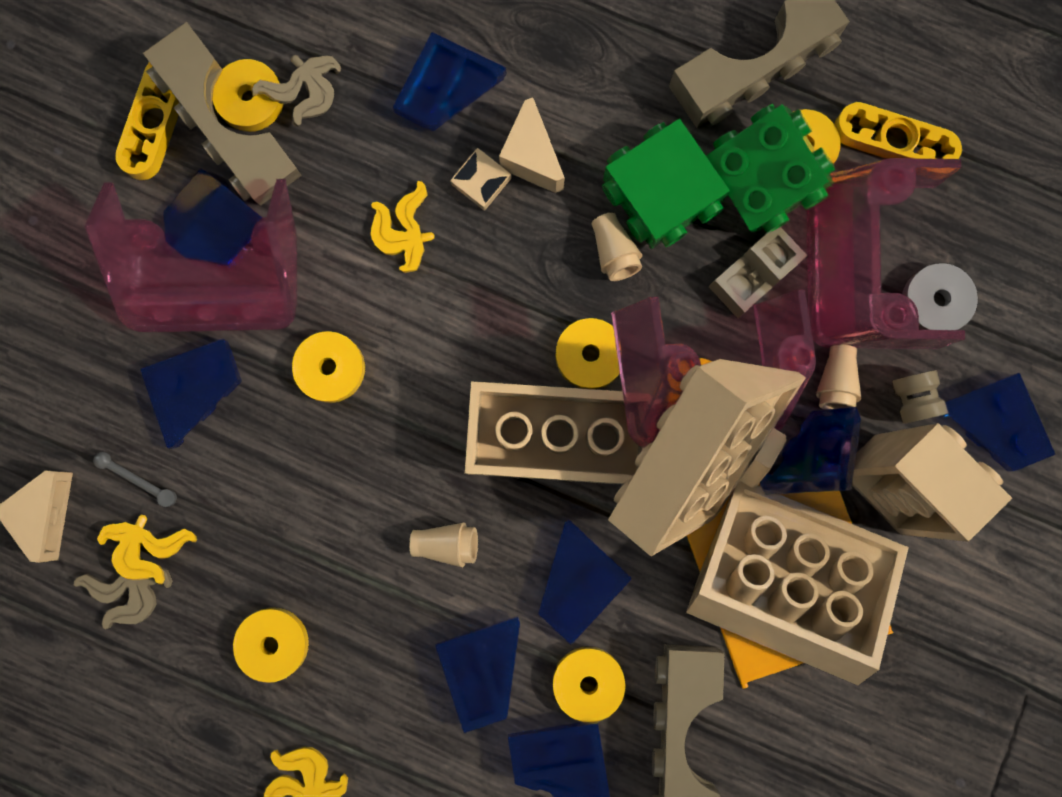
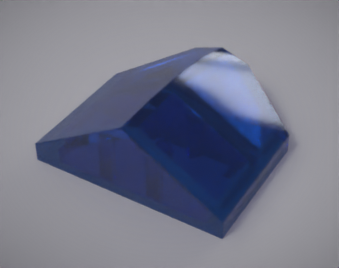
M202 168L163 211L165 240L171 247L185 258L213 262L224 266H229L266 223L261 216Z

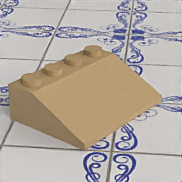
M723 359L692 367L680 383V389L683 392L677 403L670 406L660 417L657 423V428L660 432L656 439L638 455L635 461V465L638 467L635 475L624 483L616 493L614 502L617 505L608 521L650 556L655 555L712 521L721 511L806 377L795 371Z
M739 481L730 496L707 553L686 613L855 685H859L880 668L909 547L763 487L754 486L752 488Z

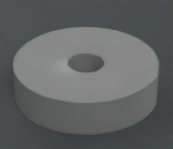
M945 263L933 264L915 273L907 281L902 293V307L909 322L918 330L931 335L948 334L965 326L972 319L978 303L977 290L969 275L962 269ZM936 292L944 296L945 304L943 307L937 305L934 301V294Z

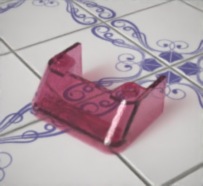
M889 158L830 173L835 184L826 189L829 196L807 209L808 329L810 336L818 345L830 348L833 345H850L855 348L941 349L965 340V330H919L918 310L909 297L899 293H881L880 205L900 204L910 197L915 188H936L961 169V159Z
M276 179L267 217L255 223L251 235L253 245L169 247L164 231L155 223L143 219L125 220L113 182L103 184L87 219L85 229L117 316L126 327L138 332L275 330L286 328L293 322L297 308V233L286 179Z
M805 289L795 290L753 305L762 366L795 371L806 377L774 428L778 431L785 426L816 366ZM658 296L648 297L611 313L628 432L632 440L643 448L654 442L660 432L657 428L660 417L670 406L675 405L683 391L680 389V383L684 376L695 365L701 366L698 355L689 346L684 344L665 345Z

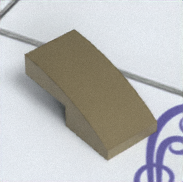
M780 227L763 236L741 258L715 279L709 288L739 318L808 255Z

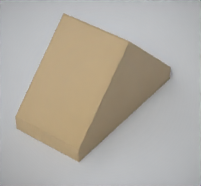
M532 97L525 100L499 155L500 166L515 176L557 193L564 190L565 177Z
M44 471L0 504V521L30 562H48L58 560L73 475L71 472Z

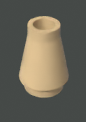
M606 213L594 219L592 227L595 232L601 272L607 274L610 281H620L639 272L642 268L640 262L642 253L619 223L616 214Z
M844 344L832 345L830 347L829 358L816 392V396L820 398V408L840 413L856 410V402L861 400L856 359L857 348Z
M464 522L426 530H413L411 533L410 554L412 557H423L462 568L465 563H475L478 551L477 529L475 527H467Z

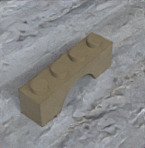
M786 0L775 19L777 42L771 51L758 58L737 60L728 58L709 48L674 70L669 88L696 128L708 121L715 125L733 112L732 106L744 98L749 103L763 95L770 88L768 83L779 76L786 80L798 73L806 65L805 60L816 53L819 57H823L833 51L842 42L840 36L850 21L835 0Z
M187 22L143 52L152 65L146 71L163 94L171 90L180 103L174 107L175 111L190 129L198 126L204 133L207 140L201 143V145L217 165L225 161L235 175L228 180L244 201L252 197L261 206L302 176L270 132L259 135H242L226 129L219 123L213 109L212 97L215 83L222 72V68Z
M664 644L663 656H656L655 681L656 684H662V702L654 703L653 716L654 730H661L660 748H653L652 774L653 777H659V795H652L651 797H720V793L712 782L700 777L688 766L685 756V738L688 728L697 714L707 706L723 700L724 652L715 646Z

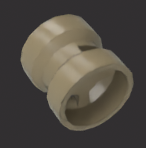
M937 370L892 381L894 393L901 397L903 405L899 411L902 424L948 414L945 400L939 398L937 388L940 385ZM926 391L931 393V395L908 399L909 395Z

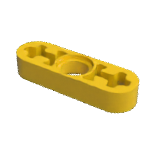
M150 62L144 70L116 150L118 166L129 176L137 180L150 179L160 170L179 116L174 109L180 103L171 90L163 94L146 71L152 67ZM162 94L168 100V103L160 99ZM152 108L161 109L164 114L162 123L156 128H145L142 123L145 112ZM140 133L147 139L155 141L154 143H151L145 139V141L143 142L137 136ZM143 152L148 156L146 162H138L136 165L130 160L132 154L140 155Z
M861 102L846 106L834 123L840 135V142L843 145L930 173L945 171L959 159L962 152L960 139L950 130ZM854 116L860 118L859 125L863 127L858 134L852 132V124L849 123ZM880 123L882 126L877 131L875 140H872L871 137L875 133L872 129ZM888 129H902L908 138L907 146L901 149L892 147L886 138ZM936 143L942 144L941 151L946 154L940 160L935 158L936 151L931 149ZM917 145L923 146L916 153L913 152Z

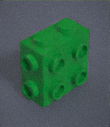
M774 104L764 107L751 117L752 125L740 133L732 130L724 134L713 143L715 150L706 155L729 188L730 192L728 195L750 231L759 232L764 229L766 234L775 231L790 221L787 213L800 205L807 210L820 203L829 196L826 189L835 184L830 176V173L836 170L835 166L822 147L816 151L814 150L807 138V135L813 131L806 118L799 109L791 112L783 104L777 108Z
M680 118L668 126L665 122L654 126L643 136L644 142L632 150L629 146H625L612 154L607 159L608 165L605 167L603 176L605 183L602 184V189L608 200L615 207L618 205L622 206L630 218L626 223L632 235L640 243L645 240L651 250L661 243L667 248L682 239L688 233L685 227L697 219L704 224L724 210L721 203H723L730 192Z

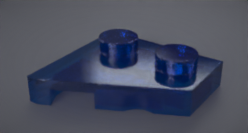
M431 32L393 105V110L396 114L434 131L503 81L507 74L506 67Z
M225 339L140 369L168 449L180 447L184 442L183 438L200 421H204L216 409L217 403L223 397H227L242 382L230 345Z
M1020 373L1010 375L945 401L948 414L943 416H949L967 432L965 435L977 446L986 448L990 452L991 458L1006 471H1017L1056 455Z
M857 407L812 411L801 425L799 434L792 438L781 451L784 457L783 462L773 475L767 473L762 481H760V486L764 493L770 495L852 490L861 423Z
M568 519L562 529L538 614L572 645L632 578Z
M518 615L447 639L435 645L464 733L507 719L520 628Z
M598 721L572 723L508 734L516 785L534 791L544 790L550 792L553 797H610Z

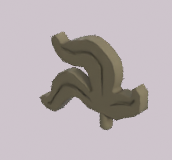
M293 55L291 62L297 69L292 73L290 81L278 84L259 80L252 88V96L265 94L274 102L288 104L296 99L302 83H304L308 92V98L295 106L292 114L293 124L299 127L302 119L325 114L333 103L334 89L331 83L322 77V75H325L330 70H334L336 74L340 73L341 66L333 56L312 57L304 63L297 55Z
M162 568L165 576L163 584L166 588H170L173 582L169 571ZM85 574L74 581L75 587H85L91 597L102 603H111L118 600L129 588L127 605L112 608L104 615L102 621L104 629L111 628L113 622L137 624L145 621L157 605L155 593L150 585L158 584L154 578L129 580L119 576L113 584H110L90 574Z

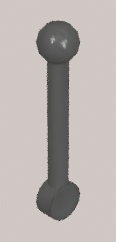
M99 452L94 456L93 463L97 468H107L157 497L159 505L170 507L176 503L177 495L173 490L159 489L113 462L111 456L106 452Z

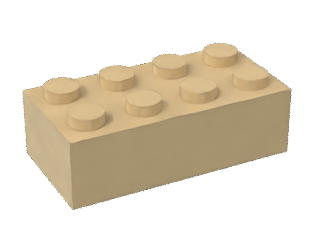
M471 382L465 474L623 485L635 475L638 469L635 465L638 455L647 445L652 443L655 393Z
M939 423L874 435L839 470L844 478L900 535L969 542L1012 499L1001 487L1003 480L1000 475L983 462L977 463L964 450L967 446L964 439L952 428L946 425L941 426Z

